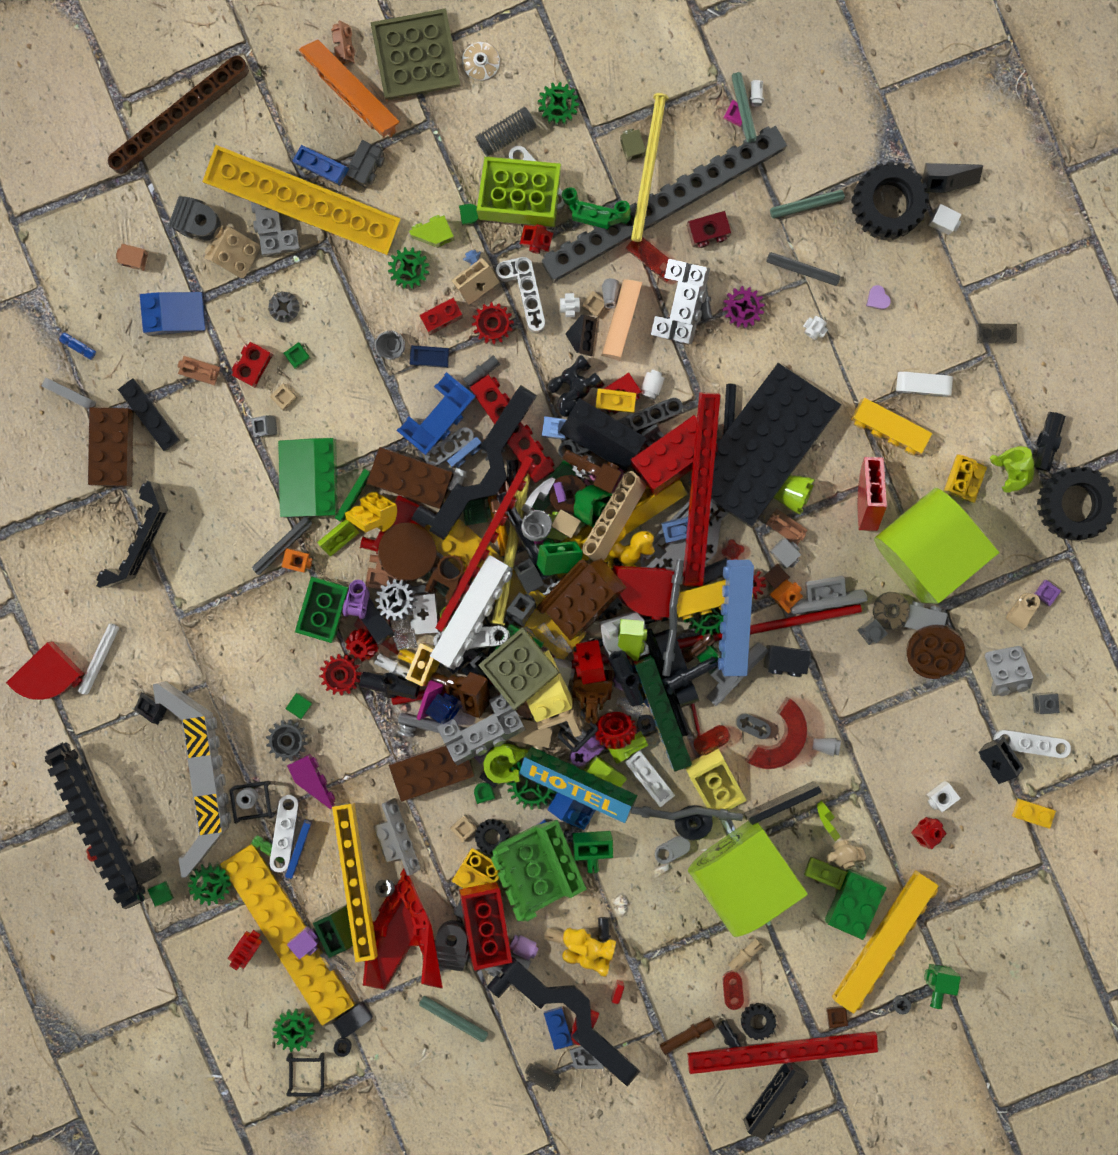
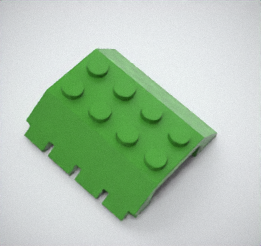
M558 820L532 826L501 842L492 851L493 856L491 860L495 869L500 870L498 876L503 888L507 887L505 893L510 904L515 905L512 909L517 921H529L537 916L535 911L563 896L572 898L587 890Z

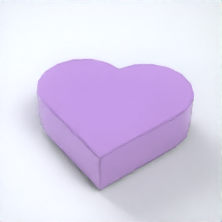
M873 286L869 291L866 306L882 310L886 309L890 305V297L885 294L882 286Z

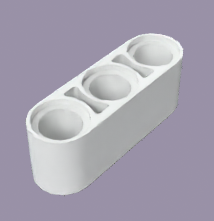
M898 372L896 392L950 397L952 394L953 377Z

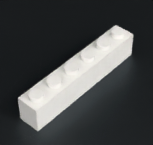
M488 555L430 657L453 670L460 666L463 661L462 656L472 646V639L481 630L485 616L487 617L493 609L492 604L495 599L497 600L501 596L503 585L511 579L513 570L511 567Z

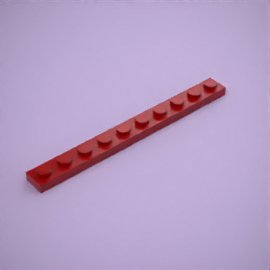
M699 392L683 570L684 586H703L721 396L719 393Z
M526 455L435 627L441 632L446 629L453 613L462 602L460 601L462 596L466 595L471 586L469 584L473 577L476 578L480 571L479 564L482 560L485 561L490 553L488 547L491 543L494 544L499 536L497 530L500 525L502 527L505 525L508 519L506 514L509 508H514L518 500L515 498L518 491H523L527 483L524 481L527 474L531 475L536 466L534 458Z
M873 1031L687 1053L689 1074L877 1053L878 1040L877 1033Z

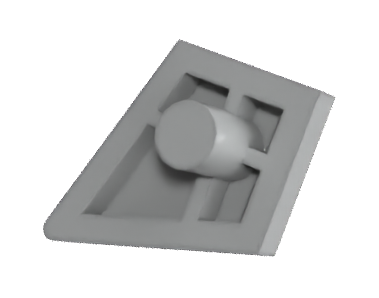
M582 1046L569 1049L575 1069H604V1066Z

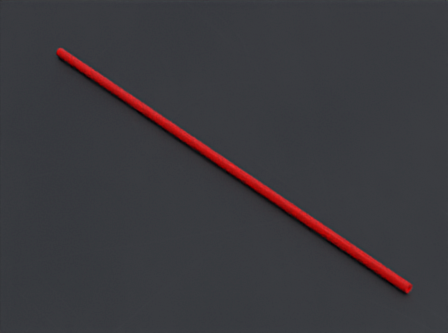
M854 604L750 625V635L862 613V608L860 604ZM713 632L715 642L722 640L721 632ZM697 635L677 639L681 649L691 647L700 639L703 640L704 636ZM601 654L603 664L610 663L605 654ZM571 660L572 668H576L579 663L575 664V660ZM443 688L441 696L449 695L445 688ZM425 690L419 691L417 699L401 696L391 698L392 704L398 705L422 700Z

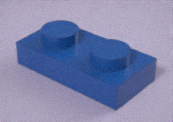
M562 1006L544 1011L554 1050L573 1045Z

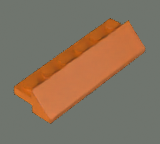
M318 39L299 49L301 55L315 68L318 76L371 129L374 128L383 138L387 134L392 137L396 133L395 126L400 121Z

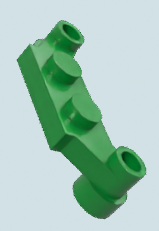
M566 188L562 192L563 201L571 211L573 221L608 229L609 226L618 223H628L631 219V209L627 201H619L615 204L614 209L579 201L577 191L574 188Z

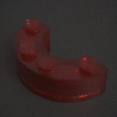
M786 697L776 712L784 723L782 739L771 747H761L755 744L745 759L747 763L762 769H775L787 765L800 754L807 738V723L802 710L792 699Z

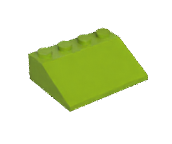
M484 156L477 204L479 220L528 225L539 224L555 227L561 164Z

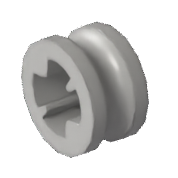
M399 725L401 730L398 731V734L407 737L415 736L413 731L416 730V727Z

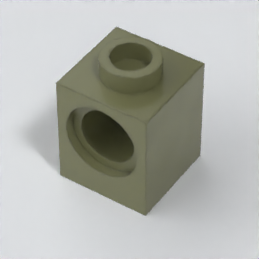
M639 129L624 131L623 135L620 136V142L627 162L645 156L646 149Z

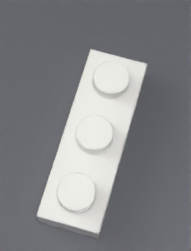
M640 750L624 761L659 807L675 796Z

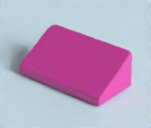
M432 680L429 681L417 720H422L436 711L444 687L443 684Z

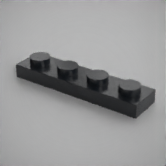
M134 378L117 389L163 451H167L180 441L179 437Z

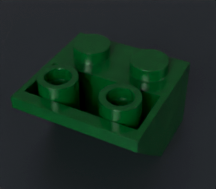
M347 904L314 920L313 926L328 958L344 952L353 946Z

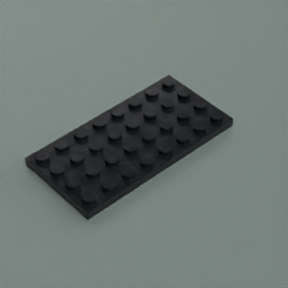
M777 363L717 443L718 452L715 453L711 501L752 528L841 408L842 404L780 363Z

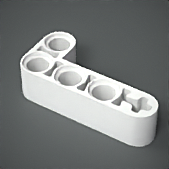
M520 257L500 262L496 267L497 277L503 282L518 280L528 328L532 333L542 332L545 327V320L531 260L526 257ZM522 263H526L529 266V269L525 272L520 271L518 268ZM503 267L509 268V269H510L509 275H507V276L501 275V274H500L501 268H503ZM525 282L533 284V288L529 291L524 290L522 286ZM533 300L538 305L535 309H529L527 303ZM535 314L537 321L541 322L538 328H535V325H531L534 322L533 315Z

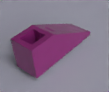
M309 754L287 765L294 782L329 809L335 806V797L331 791L328 792L326 787L328 784L324 774L320 775L318 770L319 763L315 756L312 757Z

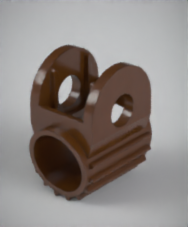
M448 554V556H443L444 558L439 559L438 568L433 571L425 588V592L429 593L434 590L437 582L449 587L445 596V603L447 604L467 569L465 566L466 562L462 561V558L455 554L453 556ZM450 559H457L461 564V572L456 578L448 579L443 572L444 564Z

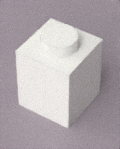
M940 204L935 209L928 226L949 235L953 231L956 232L959 228L961 214Z

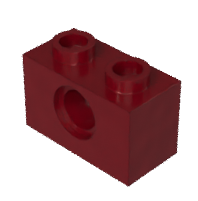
M725 211L690 220L686 225L693 247L703 248L712 241L717 243L728 240L727 237L731 234ZM712 227L714 234H706L704 228Z

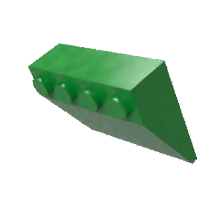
M336 439L279 440L280 517L336 516L338 513Z

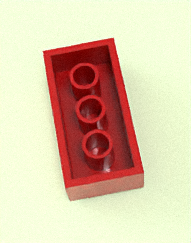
M695 415L631 459L633 468L655 496L693 468L697 423ZM716 443L715 453L718 452L717 443Z
M492 882L459 889L470 958L474 971L512 963L498 883Z

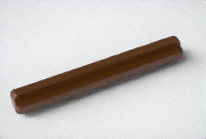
M580 560L538 604L537 610L541 614L546 613L545 611L589 565L586 560Z

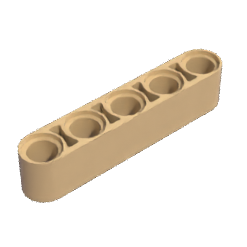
M630 471L624 474L583 545V553L594 561L600 558L605 560L646 489L645 481L636 473Z

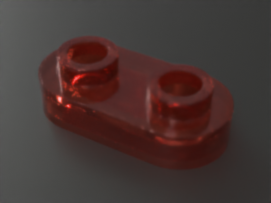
M723 725L715 726L695 739L694 748L699 755H708L727 744L730 740V733Z
M729 970L722 978L724 1002L729 1009L738 1010L744 1003L742 978L738 972L735 973L733 970ZM731 979L736 980L735 984H730L729 981ZM732 998L738 999L736 1003H731Z

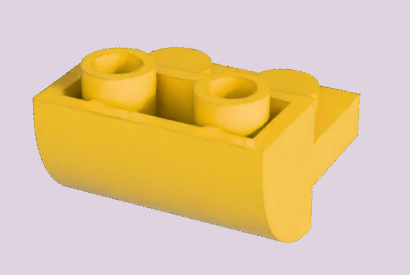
M957 454L944 492L975 503L987 467L977 463L976 460Z
M371 492L360 499L361 506L353 507L350 511L345 512L346 520L364 532L379 528L384 532L393 525L397 516V506L381 494Z
M471 848L451 882L461 888L497 882L500 870L495 869L490 858Z

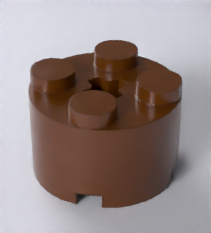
M561 476L554 483L562 482L565 491L572 490L571 494L573 497L558 503L555 488L552 485L549 490V500L557 511L561 509L568 514L574 513L575 494L577 491L583 490L586 485L576 476Z

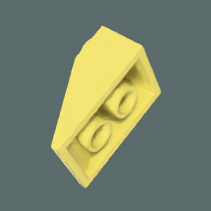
M550 650L545 651V655L557 668V665L550 653ZM560 673L527 700L529 709L536 722L572 709L573 698Z
M718 748L691 761L692 765L686 767L691 781L707 808L730 810L747 801Z

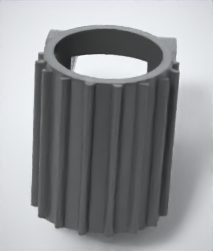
M179 196L168 226L190 239L195 237L208 241L215 238L214 233L218 227H221V221L218 215L209 206L205 205V202L195 198ZM207 220L204 225L200 226L201 221Z
M449 920L440 926L436 940H434L439 968L463 972L469 953L465 925L457 920ZM454 935L457 939L451 941L447 936Z

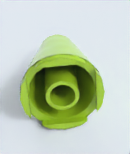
M790 475L774 499L801 515L803 513L802 507L808 502L815 479Z

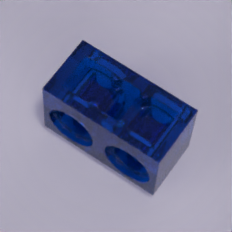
M437 694L425 713L438 723L444 724L454 719L462 705L458 703L459 699L451 694Z

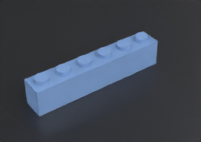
M727 560L726 567L723 568V577L726 581L725 585L722 586V596L725 599L724 604H721V614L724 616L723 622H720L722 640H719L721 658H718V668L724 676H747L754 565L750 560Z

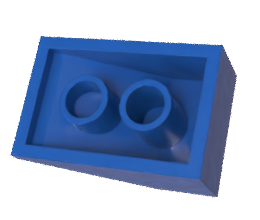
M202 292L140 294L143 333L146 335L206 331Z

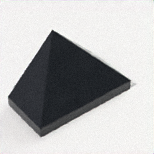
M581 315L565 333L576 353L592 356L597 318Z

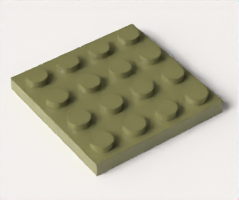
M446 8L370 22L385 100L461 86Z

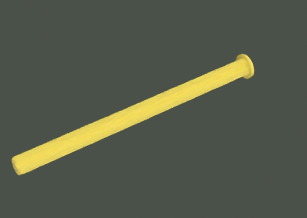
M663 93L653 95L655 104L631 240L634 242H641L664 107L665 102L669 99Z
M527 474L524 480L527 483L523 491H518L516 495L518 500L515 508L521 519H523L524 511L521 509L526 502L530 482L529 474ZM510 524L503 563L513 569L519 537L512 524ZM511 579L507 583L505 582L502 587V594L496 600L493 621H490V623L505 626L503 621Z

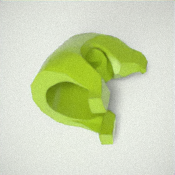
M1018 446L1008 449L999 456L992 455L989 458L992 464L997 467L1003 466L1008 473L1005 485L1002 486V490L1005 493L1021 490L1032 482L1034 478V459L1031 449Z
M504 743L499 747L491 748L483 762L487 777L498 784L515 781V783L520 782L519 770L514 769L513 772H510L514 764L526 756L528 750L510 743Z

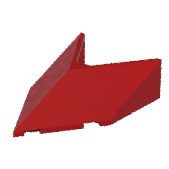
M403 868L400 873L401 878L397 885H395L394 893L386 897L378 910L380 912L375 922L373 921L378 957L374 960L365 961L363 986L385 990L410 947L419 946L423 954L421 984L443 989L432 925L410 876H407L405 868Z

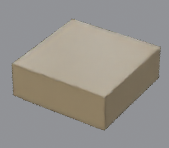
M592 291L582 308L598 318L605 308L604 299Z
M284 383L269 396L283 411L297 398Z
M465 815L450 827L462 842L477 830Z

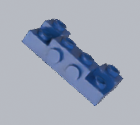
M447 372L439 383L434 386L435 389L444 395V398L422 424L419 425L408 416L406 422L396 430L425 455L431 451L441 439L445 440L450 435L451 431L449 429L454 424L457 426L464 418L462 414L476 398L474 394Z

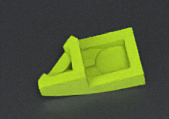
M820 801L817 803L819 817L833 840L837 841L841 836L830 823L835 817L827 806Z

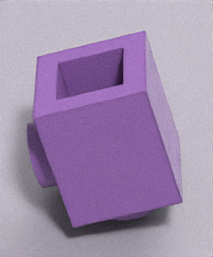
M307 926L293 937L287 946L300 960L304 955L308 954L310 956L318 949L316 945L320 940L318 939L317 932Z

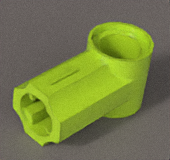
M640 730L635 734V740H631L630 745L621 749H609L617 764L649 745Z

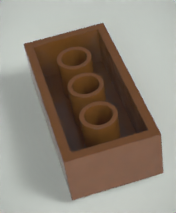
M89 407L88 485L132 487L133 410L129 408Z
M379 447L367 484L440 509L444 503L453 472Z
M600 558L590 563L545 612L571 641L582 635L627 587L604 560Z
M445 744L391 762L388 765L401 802L475 776L471 760L469 759L456 766Z

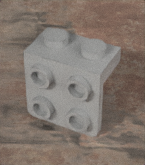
M1021 646L985 653V660L993 680L991 686L993 696H1006L1011 692H1025L1031 688L1033 675Z

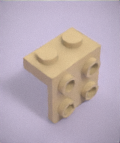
M222 225L215 231V239L212 244L207 246L204 259L219 265L239 278H244L260 250V245L231 227Z
M573 699L572 709L539 721L537 724L538 729L542 730L567 721L574 737L582 735L584 718L580 715L581 708H579L576 699Z

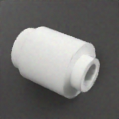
M651 370V373H646L641 387L642 396L654 400L656 396H659L665 379L662 377L661 372Z

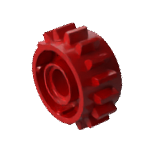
M490 302V306L483 304L482 310L477 308L478 315H473V319L476 322L472 323V327H477L473 332L474 334H480L479 340L484 338L485 344L492 341V344L495 345L496 341L503 343L502 338H509L507 333L513 331L509 325H513L514 321L509 320L512 314H506L507 307L502 309L500 303L497 306H493V303ZM491 319L497 320V327L489 328L487 326L488 321Z
M338 654L337 659L332 655L330 656L331 661L325 660L326 666L320 667L323 674L319 675V677L324 680L321 685L326 684V691L333 690V695L339 692L340 696H343L344 691L350 694V688L357 689L355 683H360L358 675H361L362 672L357 670L360 664L355 665V658L349 660V655L347 654L344 658H342L341 654ZM338 669L345 672L344 680H339L336 677Z
M609 712L601 716L600 720L596 723L598 731L595 733L596 741L600 740V745H604L606 748L621 749L630 745L631 740H635L637 731L635 721L631 720L630 715L627 716L623 712Z
M255 930L251 933L248 931L244 933L228 957V960L231 961L230 967L236 971L239 967L243 970L263 942L259 939L260 933Z

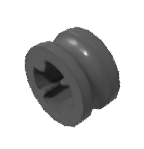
M389 879L380 880L376 883L375 890L379 896L389 897L394 893L395 885ZM386 885L388 891L382 890V886Z
M898 995L893 999L892 1005L897 1013L904 1015L910 1011L911 1003L906 996ZM900 1001L906 1004V1006H903V1009L897 1006L898 1003L900 1004Z

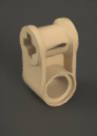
M1031 593L1021 594L1015 605L1008 612L1006 620L1024 630L1040 605L1039 597ZM1027 598L1032 602L1031 605H1028Z

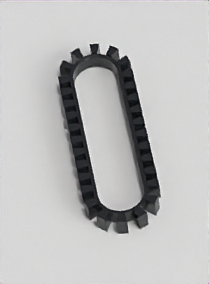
M62 742L48 749L45 762L49 766L52 765V768L48 769L50 777L56 776L58 781L54 785L57 791L63 790V793L59 795L63 802L68 800L69 804L65 805L68 813L74 812L75 815L71 816L74 824L80 823L81 826L77 827L80 835L85 833L86 837L82 840L85 846L91 845L92 848L88 852L91 857L96 855L97 860L93 862L96 868L102 867L103 870L99 872L102 879L108 878L109 881L105 883L108 891L111 889L115 891L113 899L117 904L121 902L123 909H129L145 900L143 894L146 892L145 887L138 884V881L142 880L139 872L134 873L132 868L136 865L133 859L128 861L127 857L130 856L127 848L122 849L121 846L125 845L122 837L117 839L116 836L120 834L117 827L111 828L110 825L114 824L111 816L106 818L105 814L109 812L106 806H100L103 800L100 795L95 796L94 793L98 790L95 784L90 786L89 782L92 781L90 774L84 775L83 771L87 770L84 762L81 764L77 762L76 759H78L79 754L75 749L71 751L70 744L67 742Z

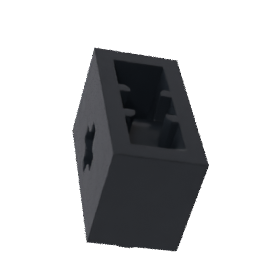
M1004 736L984 744L978 752L981 760L987 765L992 777L996 779L998 784L1018 777L1024 769Z

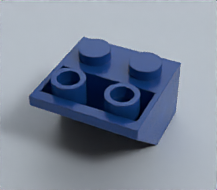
M558 792L547 809L561 821L585 830L596 811Z

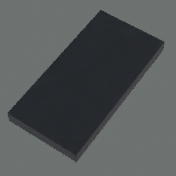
M812 781L746 811L744 815L749 823L753 825L821 794L822 791L819 785Z

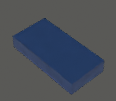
M411 345L410 365L448 368L449 348Z

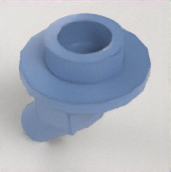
M476 249L466 252V257L463 258V261L473 265L479 260L481 251L476 252Z

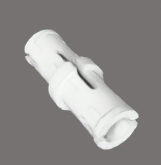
M379 653L374 663L388 670L389 673H394L406 679L410 669L400 664L398 660L394 661Z

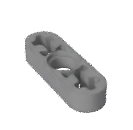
M46 377L41 385L87 409L94 407L96 404L95 401Z
M467 427L460 428L434 446L425 455L426 463L439 466L455 455L474 439L472 430ZM463 431L465 433L469 432V440L466 441L465 439H463L462 441H460V444H462V446L458 447V444L453 439V437L456 436L458 440L462 437L461 433ZM446 442L454 443L455 449L453 452L448 453L444 450ZM440 447L446 457L443 458L440 455L437 457L438 462H429L430 454H438L437 448Z

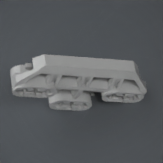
M690 500L671 520L688 516ZM713 501L710 504L712 513L718 509L717 504ZM726 510L718 512L715 515L716 517L710 521L711 526H708L707 546H712L710 548L712 552L706 553L707 559L705 564L717 552L721 520L729 513ZM661 529L654 536L652 544L655 550L653 554L656 558L647 567L654 568L658 564V567L661 568L664 565L663 559H671V567L667 566L665 568L673 570L675 573L676 561H684L686 538L670 542L664 548L665 552L660 547L665 543L663 529ZM641 554V567H645V557L649 559L652 555Z

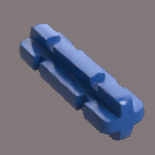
M63 333L59 338L60 342L68 345V347L90 360L94 358L95 350L72 338L69 334Z

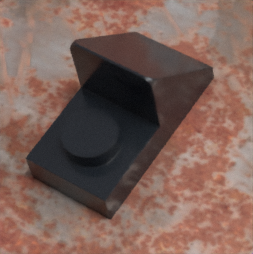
M141 692L134 710L151 723L158 725L163 720L167 708L161 703L155 704L154 697Z

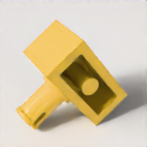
M420 643L416 654L406 648L400 650L402 655L399 654L398 659L411 664L406 676L407 680L420 686H428L432 675L437 671L440 664L439 661L430 657L435 646L429 643Z

